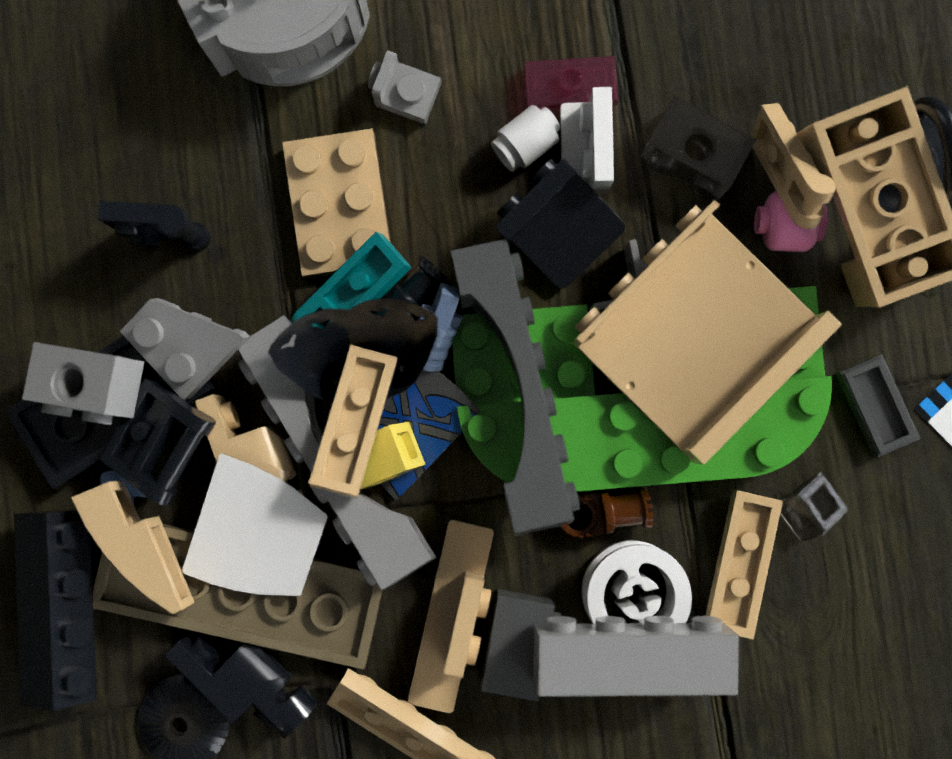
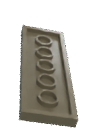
M163 524L182 570L195 531ZM102 552L93 588L94 609L355 668L365 669L383 590H381L378 583L371 586L358 567L313 558L300 596L259 595L235 591L207 583L183 573L195 603L172 614L149 599L129 582Z

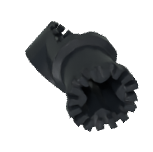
M420 255L416 259L418 265L400 284H395L383 299L405 300L422 307L437 292L440 283L450 285L451 281L441 271L436 273L439 269L437 267L432 269L434 264L426 257ZM384 309L381 312L373 311L372 314L383 317L389 309ZM407 311V313L410 314L416 321L418 317L415 316V314Z

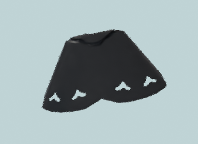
M392 298L367 300L349 310L323 309L305 315L291 323L271 344L268 353L279 371L315 398L330 403L334 402L350 345L397 357V364L387 395L388 399L405 392L417 381L428 361L437 338L438 317L433 312L419 305ZM384 309H389L383 317L370 313V311L381 312ZM407 311L415 314L417 317H424L426 319L415 321ZM327 320H332L323 329L312 326L315 323L322 324ZM296 334L294 346L282 349L281 347L289 343L292 336ZM400 365L405 367L402 372L399 369ZM333 379L337 380V385L332 384Z

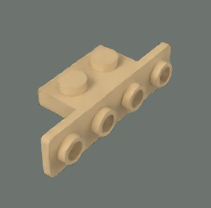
M450 520L448 523L408 697V702L412 705L452 713L465 665L475 666L481 637L472 634L476 617L486 618L492 591L483 588L484 574L494 534L491 528L458 520Z

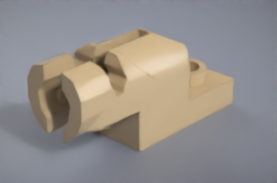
M214 394L195 401L199 411L208 414L216 421L213 430L207 436L216 463L219 455L222 453L258 467L285 483L287 480L295 478L297 474L284 439L273 427L264 426L237 435L236 428L240 427L241 424L237 410L231 401L226 402L224 396Z

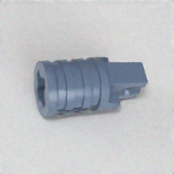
M440 283L432 306L422 305L423 308L433 312L438 317L437 338L423 369L429 372L443 370L453 337L457 334L462 315L455 313L459 301V290L457 287ZM418 317V318H417V321H418V320H421V319H426V318H424V317Z

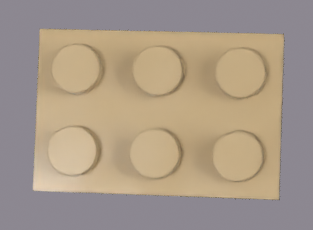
M373 129L282 142L302 277L306 279L333 275L376 231L383 234L390 242Z

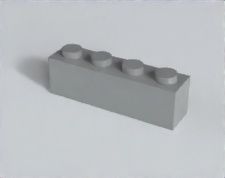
M601 616L595 619V623L577 624L576 619L572 617H549L546 619V624H534L533 682L539 696L738 695L739 635L725 623H722L721 618L713 616H696L692 618V623H674V619L664 616L645 617L644 623H625V619L621 617Z

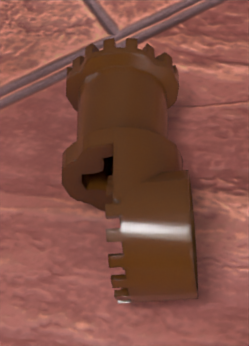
M638 487L636 492L612 496H609L607 492L577 495L579 503L586 505L590 511L588 525L579 530L572 529L569 525L559 526L564 533L578 538L612 534L615 528L642 525L644 529L652 528L653 511L648 510V508L653 507L652 504H647V502L651 501L647 487Z

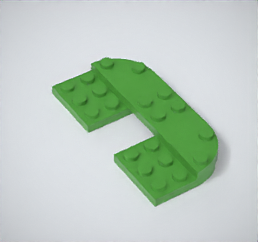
M816 286L788 288L815 315L819 314ZM587 304L532 309L535 324L528 326L531 343L540 342L546 367L545 370L538 371L542 389L551 387L557 415L549 418L553 434H562L567 450L568 462L561 464L565 483L573 481L576 492L748 478L771 473L795 460L811 445L820 432L828 414L832 393V377L825 376L821 345L704 465L694 464L623 393L595 395L593 364L573 344L574 340L581 334L574 327L588 313ZM478 313L464 314L452 342L455 385L481 410V413L472 418L468 406H458L459 422L468 445L480 462L497 477L510 483L514 481L523 448L524 422L519 387L509 358L490 326Z

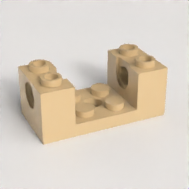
M908 86L812 123L797 133L805 149L813 157L814 164L820 174L824 173L832 178L836 184L833 198L855 259L840 265L856 307L879 308L952 281V210ZM885 185L894 186L901 194V204L893 213L883 210L878 202L879 192Z

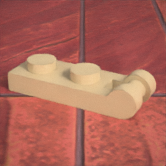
M763 104L759 110L749 142L793 222L801 228H816L824 215L822 205L827 204L831 200L836 184L832 178L820 174L814 164L813 157L805 149L795 131L793 123L788 120L780 104Z

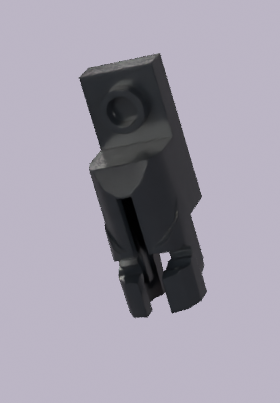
M191 633L178 641L165 655L232 724L252 705L256 710L253 715L285 739L302 723L318 703L303 686L298 687L296 691L285 692L284 688L291 679L292 674L286 671L262 646L245 643L222 664L217 659L219 654L215 647L203 637L196 638Z

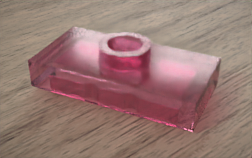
M615 56L527 61L524 64L527 108L535 105L540 110L543 107L551 110L560 109L563 103L588 102L593 87H612V106L618 103Z

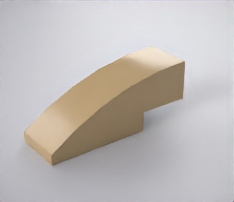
M124 480L106 482L72 497L85 527L101 551L137 589L172 614L195 603L160 517L157 516L140 521Z

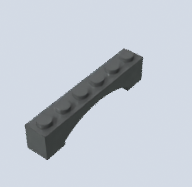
M507 239L452 250V266L462 309L472 307L493 330L509 358L519 387L524 422L522 455L514 481L503 485L513 535L519 536L571 524L574 521L572 512L580 510L579 500L574 482L565 483L561 464L568 462L567 450L562 434H553L549 418L557 415L556 405L551 387L542 389L538 371L546 369L540 342L531 343L528 326L534 325L535 321L529 297L521 298L517 282L524 280L520 256L518 253L510 254Z

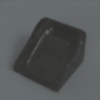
M822 472L814 475L781 499L783 503L780 513L801 541L825 535L848 511V508Z

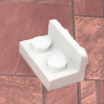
M593 87L588 102L563 103L561 105V161L565 158L578 172L577 174L597 194H607L614 181L612 87Z

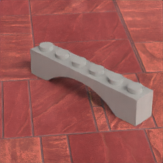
M283 315L251 335L238 349L243 357L238 362V365L250 384L255 385L258 383L266 398L261 401V404L267 415L275 424L282 422L290 437L284 441L293 458L299 464L305 461L312 473L323 438L315 410V397L279 371L268 353L271 344L292 323ZM296 334L292 336L289 343L283 345L281 348L283 349L285 347L294 346ZM311 487L322 504L329 501L338 516L332 521L333 525L347 545L351 542L354 543L362 559L357 561V565L371 586L378 583L381 590L388 589L436 558L412 517L386 508L367 497L361 490L358 499Z

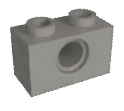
M34 342L22 399L43 403L41 410L43 413L72 417L73 409L83 411L81 420L112 425L113 416L134 418L144 362L114 355Z

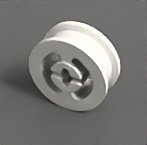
M637 540L614 543L601 550L592 559L585 571L582 582V600L585 611L592 623H595L597 617L608 616L604 604L605 588L612 575L620 570V574L617 575L611 586V591L619 598L614 600L615 604L628 617L632 618L631 623H644L645 617L655 615L660 608L661 597L652 590L659 588L654 581L639 571L642 564L648 563L660 570L666 584L665 602L656 616L672 618L674 623H686L692 605V591L684 569L671 555L650 543ZM637 584L647 592L639 594V602L634 604L625 597L633 594L632 586Z

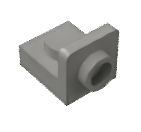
M387 50L383 62H376L368 80V88L372 90L371 93L375 106L426 125L441 86V78L399 63L397 54Z

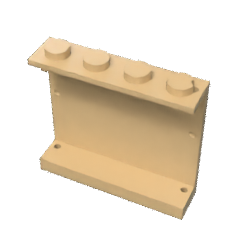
M715 200L704 211L695 205L676 225L682 233L670 245L661 239L642 259L648 267L636 279L631 274H626L608 293L614 301L602 313L594 307L574 327L581 334L573 342L694 464L702 465L842 325L829 311L815 315L711 214L719 206Z

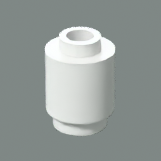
M531 105L497 131L498 137L491 142V146L501 162L511 172H514L519 167L525 169L559 142L557 131L561 129L557 118L547 107H543L540 110L535 105Z

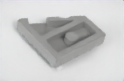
M160 298L149 299L120 331L183 400L192 398L250 338L245 331L227 328L212 322V318L196 312H186L178 305Z

